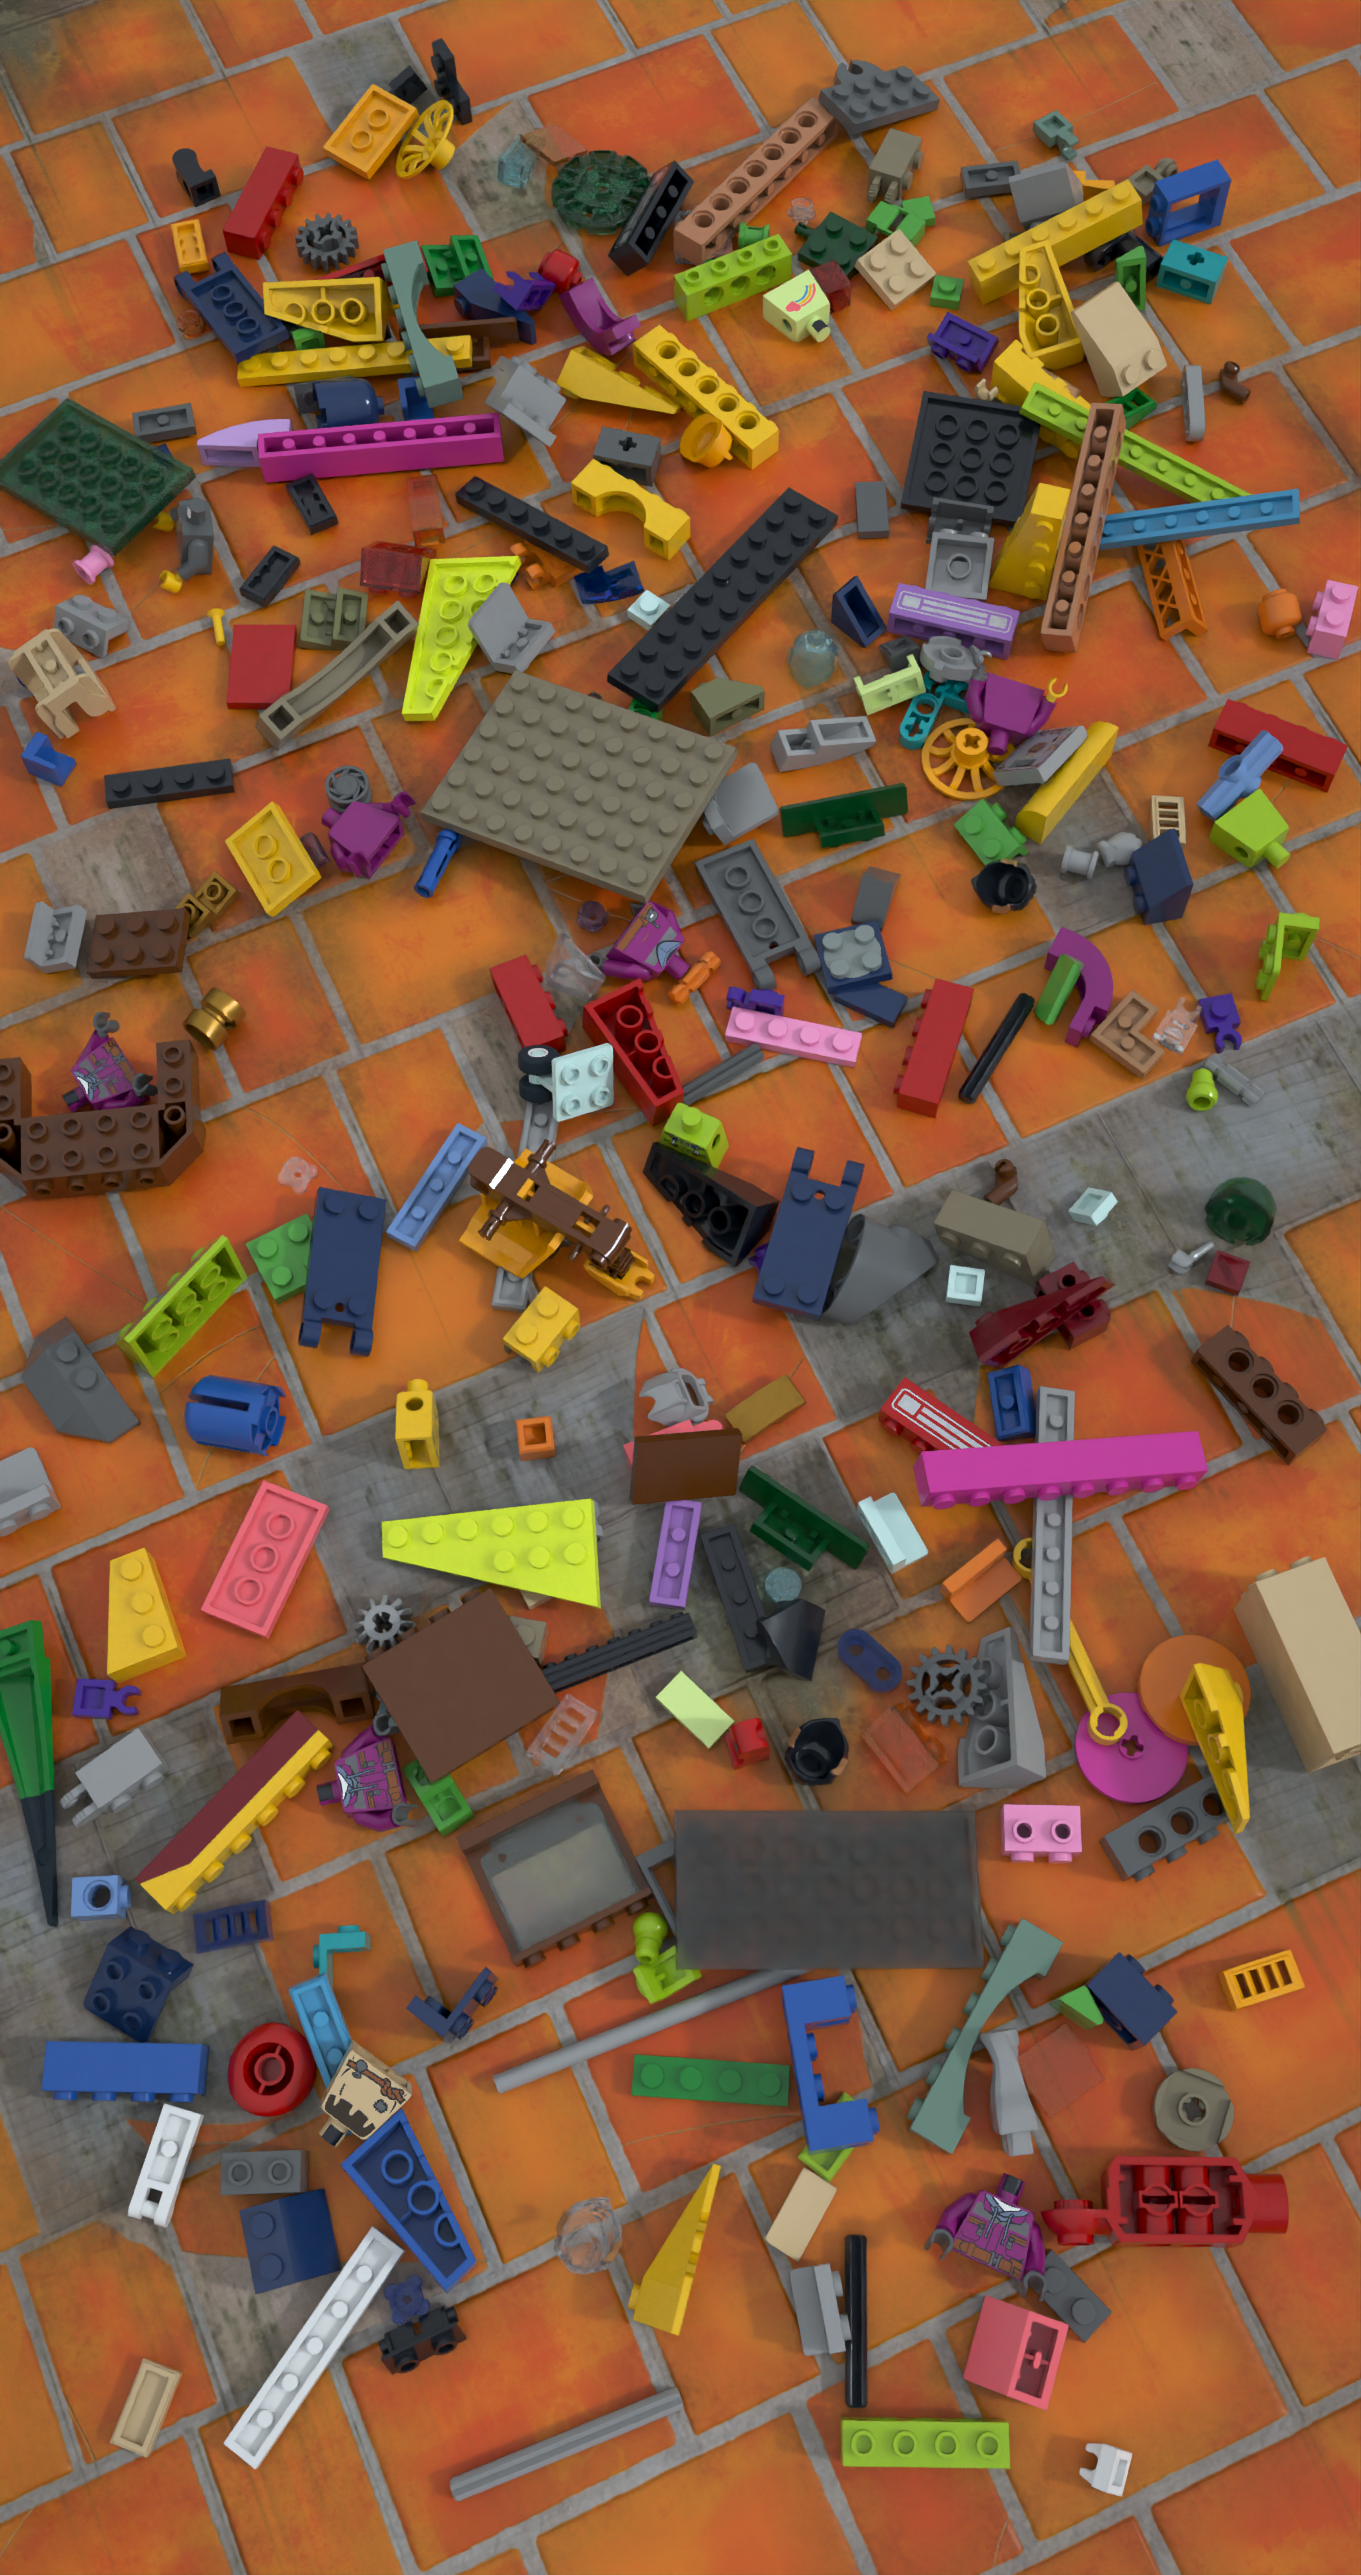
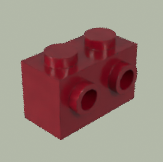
M1072 1262L1039 1279L1034 1294L1036 1297H1040L1088 1281L1090 1278L1084 1270L1080 1271L1075 1262ZM1097 1298L1056 1329L1069 1350L1105 1332L1111 1320V1313L1105 1301Z

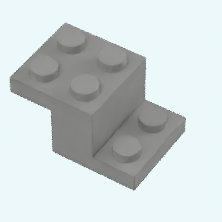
M501 355L495 366L503 372L484 403L533 438L551 447L556 436L548 430L567 399L559 394L561 388L557 384L538 374L537 370L515 356H512L511 360Z

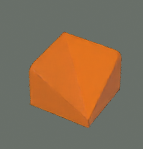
M551 1416L516 1420L521 1461L556 1457Z

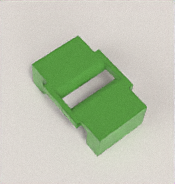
M880 201L866 220V230L872 234L879 231L890 236L894 232L888 230L896 217L902 213L906 216L895 231L900 229L913 246L916 247L925 235L926 221L916 217L915 213L902 207Z

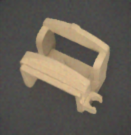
M45 629L13 652L14 655L8 660L7 665L10 670L33 693L38 701L35 707L37 715L60 739L65 736L69 739L80 731L67 707L73 702H77L88 715L94 717L100 716L108 710L113 712L116 709L108 690L102 684L90 664L59 629ZM80 664L85 674L77 675L73 667Z

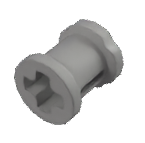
M1067 844L1060 872L1066 873L1070 871L1086 875L1088 880H1092L1099 852L1088 853L1073 849V845Z

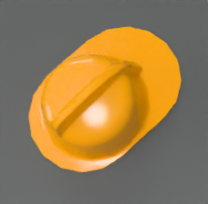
M702 414L695 418L685 429L679 445L680 453L694 463L697 462L708 468H714L724 458L732 460L733 457L729 450L733 438L723 426L722 420L711 414Z

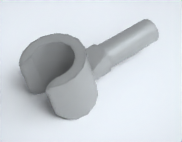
M1208 1241L1189 1255L1178 1249L1172 1256L1168 1266L1178 1274L1184 1275L1199 1257L1212 1250L1214 1245L1211 1241Z

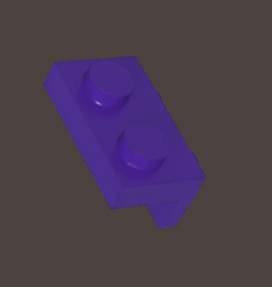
M949 312L946 313L935 334L929 333L927 336V341L931 347L930 351L934 355L944 360L946 357L955 360V364L959 368L969 373L974 370L981 374L999 343L998 337Z

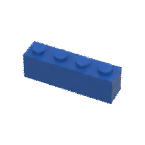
M47 2041L41 2091L54 2092L53 2100L76 2101L78 2093H92V2101H116V2094H131V2101L154 2102L155 2094L170 2095L169 2102L193 2103L194 2095L206 2094L209 2046L203 2044Z

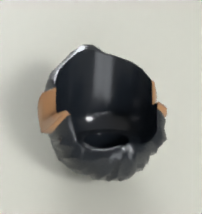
M1004 858L988 863L976 877L971 879L974 891L986 907L992 909L993 912L1001 914L1022 910L1033 899L1037 888L1035 879L1026 864Z
M838 1718L809 1720L800 1727H796L787 1741L788 1749L785 1751L786 1755L784 1757L786 1766L791 1772L792 1777L795 1778V1782L800 1783V1785L811 1787L832 1784L835 1778L841 1775L848 1763L849 1743L841 1729Z

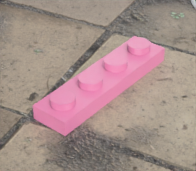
M734 1006L732 1007L725 1034V1041L746 1046L756 1043L760 1049L855 1068L862 1040V1033Z

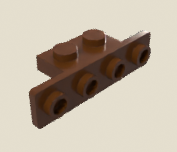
M515 317L419 325L426 339L471 336L472 367L456 368V371L490 369V345L519 342ZM405 327L399 328L400 341H403L401 332L406 331Z

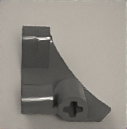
M861 1213L854 1216L847 1226L845 1238L848 1242L856 1245L857 1250L847 1275L830 1284L822 1315L844 1326L851 1325L864 1317L939 1261L931 1241L902 1226L886 1227Z

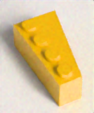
M1015 339L994 361L990 391L996 386L998 394L995 398L1004 404L1022 406L1034 382L1090 410L1091 405L1081 396L1074 398L1070 394L1067 383L1060 377L1054 380L1042 369L1045 364L1036 356L1031 360L1021 351L1024 346ZM1043 425L1040 426L1039 437L1043 441L1060 449L1068 457L1079 460L1081 445Z
M1044 483L1038 484L1025 506L1023 514L1016 521L1013 531L1006 538L1003 548L995 557L989 576L988 588L1023 595L1031 599L1047 600L1071 489Z

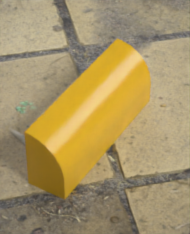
M1098 721L1092 723L1086 729L1087 739L1038 788L1017 814L1014 826L1023 835L1040 845L1111 758L1119 727L1108 722Z

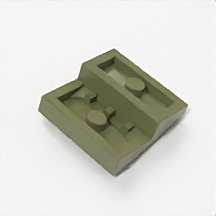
M339 587L336 594L305 589L299 647L315 650H344L365 630L368 593Z

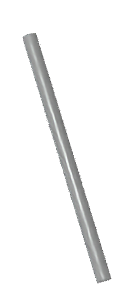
M817 1947L495 2074L493 2078L498 2093L502 2094L825 1966L821 1952Z

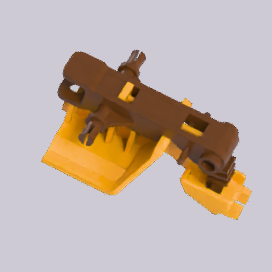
M544 1139L536 1153L525 1148L514 1162L490 1147H483L477 1152L468 1165V1172L471 1176L470 1184L475 1190L480 1192L482 1204L473 1215L466 1231L458 1240L459 1243L522 1279L554 1253L566 1237L576 1245L569 1255L570 1261H574L582 1250L588 1255V1259L583 1267L593 1278L618 1296H628L641 1301L644 1291L636 1287V1283L645 1281L647 1284L652 1285L655 1275L647 1269L648 1260L626 1247L631 1239L630 1233L632 1228L621 1219L615 1218L612 1221L605 1217L610 1210L608 1205H605L599 1213L587 1206L594 1197L590 1184L577 1179L547 1161L557 1148L552 1142L549 1144V1140ZM581 1215L585 1218L584 1223L578 1220ZM588 1224H593L596 1229L591 1228Z

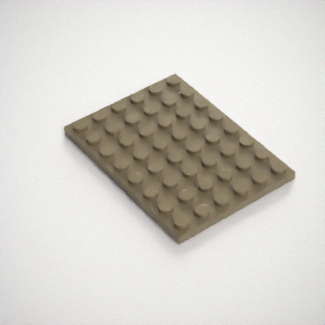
M515 670L422 809L421 815L424 821L647 904L737 758V748Z

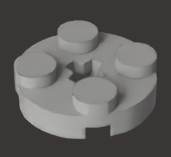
M934 636L929 638L927 645L924 642L920 653V662L930 671V678L937 682H946L950 679L969 683L972 671L977 670L973 662L974 656L980 650L972 644L970 649L961 646L962 640L955 637ZM983 655L980 656L978 659V663L983 664Z

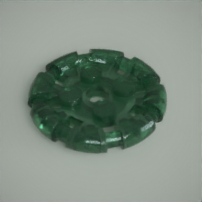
M613 150L589 151V155L583 157L578 155L560 168L558 177L554 178L552 183L551 199L553 206L558 208L557 214L572 228L576 230L581 228L587 229L589 234L594 235L614 234L616 229L624 227L651 177L647 176V169L638 160L627 154L621 156ZM588 167L593 168L592 170L587 171ZM602 188H607V189H608L607 191H604V192L598 191V190H600V189H602ZM585 214H591V217H586Z

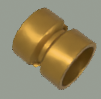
M213 987L200 1001L202 1008H195L182 1023L185 1030L196 1041L208 1049L216 1051L228 1038L227 1029L234 1030L244 1019L246 1013L231 996Z

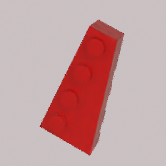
M639 978L584 1005L582 1028L595 1046L605 1043L613 1046V1072L651 1126L654 1127L670 1118L677 1103H683L684 1090L671 1056L666 1051L661 1030H658L653 1017V1009L650 1001H647L642 980Z

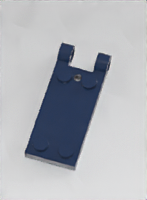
M226 252L211 258L216 273L198 282L193 280L187 270L173 277L181 297L184 300H188L237 364L289 339L287 328L277 318L265 315L264 300L231 261Z
M797 1147L754 1290L752 1303L820 1321L865 1164L847 1160L839 1187L808 1179L815 1151ZM815 1194H823L824 1198L817 1199L815 1198Z
M319 1187L316 1191L298 1336L299 1346L317 1348L320 1341L322 1323L351 1327L350 1354L369 1357L373 1343L372 1326L386 1199ZM335 1305L342 1306L343 1312H337Z

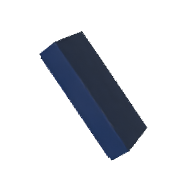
M879 983L839 990L834 995V1002L891 1028L894 1027L908 1001L907 996Z

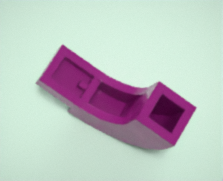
M593 278L583 281L559 295L564 308L578 331L598 352L610 356L636 341L632 331L641 326L636 314L624 319L616 316L605 303Z
M1061 927L1048 951L1044 969L1052 972L1062 953L1084 962V967L1074 985L1080 994L1081 1005L1068 1028L1065 1043L1077 1047L1082 1036L1087 1039L1089 1038L1095 1023L1100 1025L1106 1019L1113 996V979L1106 959L1096 946L1083 936Z

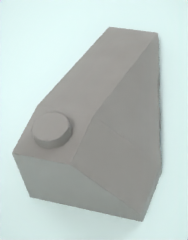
M1008 1627L981 1638L977 1656L980 1664L976 1670H985L987 1677L980 1682L987 1684L989 1692L980 1693V1697L986 1704L984 1707L974 1706L973 1710L977 1716L975 1719L971 1718L968 1714L965 1715L969 1718L966 1737L960 1738L957 1750L959 1785L962 1787L1019 1788L1046 1779L1044 1741L1015 1629Z

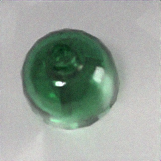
M1233 1177L1220 1183L1209 1196L1204 1209L1207 1214L1205 1221L1210 1230L1224 1241L1234 1244L1235 1239L1247 1241L1245 1246H1253L1263 1242L1270 1235L1274 1226L1277 1207L1273 1194L1266 1185L1248 1177Z

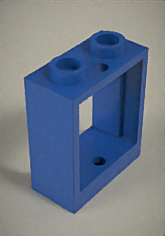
M1218 159L1155 181L1153 193L1150 197V207L1145 221V228L1147 234L1154 239L1158 247L1171 243L1173 239L1180 240L1221 224L1231 178ZM1200 194L1198 203L1170 213L1172 204Z

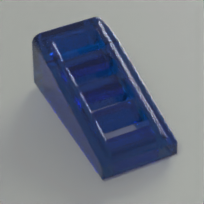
M266 1899L193 1915L198 1954L274 1940L270 1902ZM251 1913L256 1915L257 1932L251 1933L249 1914ZM241 1915L243 1935L236 1936L234 1916ZM227 1918L228 1938L222 1939L220 1919ZM206 1921H212L213 1942L207 1943Z

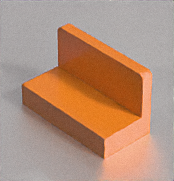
M998 1538L942 1582L939 1592L966 1623H971L1022 1580L1021 1575L1004 1557L1007 1548Z

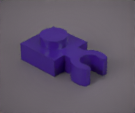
M729 987L726 1008L732 1010L734 1006L783 1017L785 995L778 994L770 989H752L751 993L737 987Z
M1232 993L1199 999L1197 1007L1205 1033H1216L1214 1041L1216 1052L1218 1054L1223 1052L1225 1047L1223 1040L1231 1041L1234 1049L1239 1050L1242 1037L1235 1029L1239 1027L1241 1021Z
M77 1678L72 1715L75 1718L112 1720L113 1710L118 1709L126 1716H136L139 1714V1710L136 1707H126L125 1703L126 1699L131 1695L141 1696L142 1691L135 1686H125L116 1691L117 1683L114 1680Z

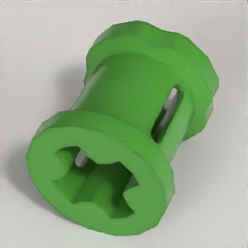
M741 222L738 249L769 238L770 225L765 224L764 227L747 226L745 222Z

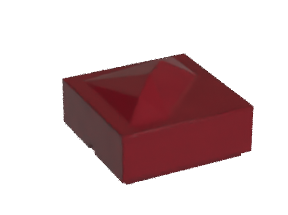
M1217 1250L1205 1284L1238 1296L1250 1261Z

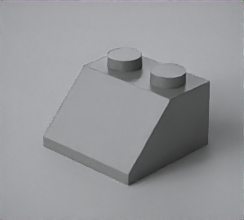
M1066 161L1009 177V184L1019 221L1026 231L1083 202L1082 184Z

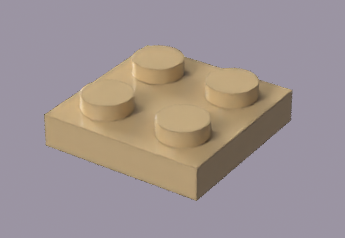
M900 229L860 257L855 263V268L891 311L933 281L937 274Z

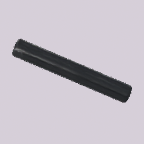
M1026 993L1018 995L960 1088L959 1099L968 1104H973L1034 1007L1035 1000L1032 996H1028Z
M849 2234L845 2237V2314L847 2313L852 2340L845 2341V2403L849 2408H865L868 2404L867 2239L864 2235Z

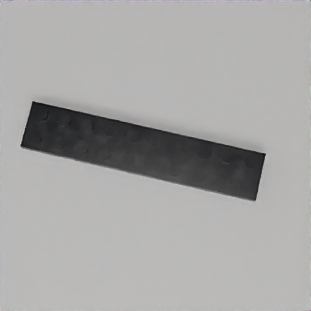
M788 487L607 674V682L659 713L832 531L838 523V515Z

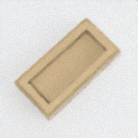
M143 2358L110 2443L146 2458L150 2457L183 2372L149 2358Z

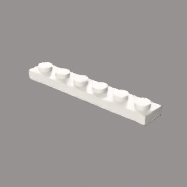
M375 2226L371 2227L224 2441V2445L254 2469L259 2468L406 2251L404 2248Z

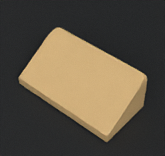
M803 2167L764 2241L798 2262L833 2199L837 2188Z

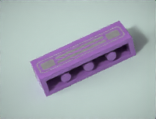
M899 583L889 612L887 632L903 636L907 635L908 637L928 642L929 638L934 636L955 637L962 640L961 646L970 649L972 644L979 650L989 651L992 657L1008 660L1017 630L1020 611L1006 606L983 603L976 599L953 596L946 592L923 589L916 585Z

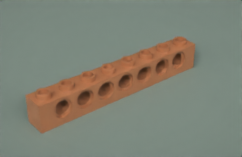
M811 97L803 106H799L794 115L786 122H783L770 138H766L753 154L748 155L735 171L730 172L727 179L721 185L714 188L701 204L696 205L683 221L677 223L673 231L674 253L696 266L704 264L706 260L715 256L739 232L741 222L747 224L838 136L839 121L814 97Z
M1091 403L1040 632L1045 650L1070 653H1076L1126 428L1122 404Z

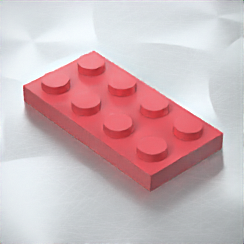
M263 1480L200 1609L202 1613L268 1640L330 1511L328 1505Z

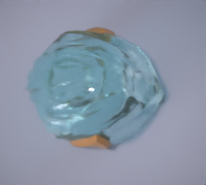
M810 629L800 633L787 652L786 662L789 666L790 674L804 690H809L813 686L826 682L837 669L839 647L834 644L829 634H826L821 629Z

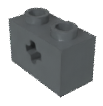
M602 426L593 453V459L603 465L610 466L616 473L626 479H631L637 484L652 487L661 462V438Z
M282 2150L222 2153L220 2195L308 2192L309 2151Z

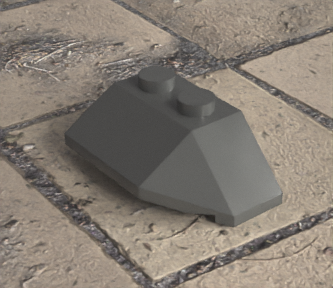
M66 1317L36 1336L21 1379L58 1433L111 1444L140 1424Z

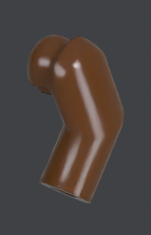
M1227 361L1224 364V368L1220 369L1219 372L1220 388L1223 393L1244 404L1248 400L1251 390L1238 383L1237 373L1240 371L1239 365L1233 361Z

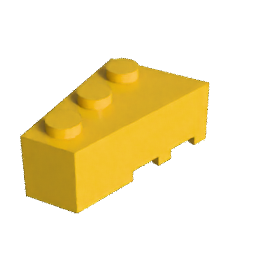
M145 1547L110 1560L107 1675L118 1684L187 1657L155 1558Z

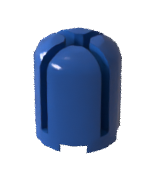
M215 1375L202 1377L193 1386L188 1397L191 1400L198 1401V1403H186L184 1420L186 1430L195 1442L201 1445L268 1456L265 1452L270 1445L278 1446L286 1421L285 1416H279V1397H285L282 1388Z

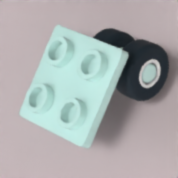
M609 1043L560 1057L556 1049L546 1045H531L519 1051L518 1067L526 1074L519 1080V1094L521 1098L533 1103H544L553 1100V1118L556 1121L560 1122L613 1105V1046Z

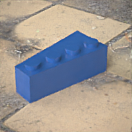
M400 2108L340 2165L347 2176L443 2291L448 2294L477 2265V2261L403 2109Z

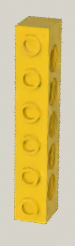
M658 325L633 343L634 365L670 398L680 404L694 419L702 414H711L722 420L723 426L733 438L730 451L751 470L779 450V429L776 424L760 414L754 404L743 399L732 385L726 384L718 377L715 370L701 362L692 350L685 348L673 333H668L662 326Z

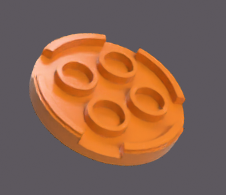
M1198 1635L1176 1636L1155 1647L1144 1661L1137 1683L1138 1698L1143 1712L1145 1711L1151 1721L1164 1732L1163 1735L1176 1742L1190 1746H1199L1179 1695L1193 1664L1204 1663L1229 1670L1233 1682H1237L1240 1685L1243 1693L1244 1719L1251 1701L1250 1682L1238 1658L1222 1644Z

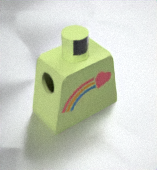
M809 270L763 295V318L793 342H799L810 335L817 342H822L829 336L830 328L827 325L829 323L830 303Z

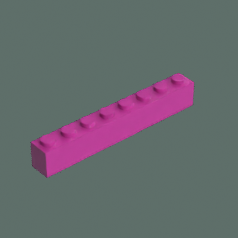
M499 413L258 434L259 461L265 483L298 480L312 473L315 478L504 462Z
M1198 1431L921 1452L913 1466L921 1507L934 1506L935 1509H947L961 1503H969L970 1506L977 1507L986 1505L990 1501L1004 1500V1503L1014 1504L1023 1501L1025 1498L1036 1497L1041 1501H1050L1061 1495L1085 1498L1099 1492H1108L1109 1495H1121L1129 1490L1142 1489V1492L1151 1493L1159 1491L1163 1487L1174 1486L1178 1490H1187L1195 1487L1208 1471Z

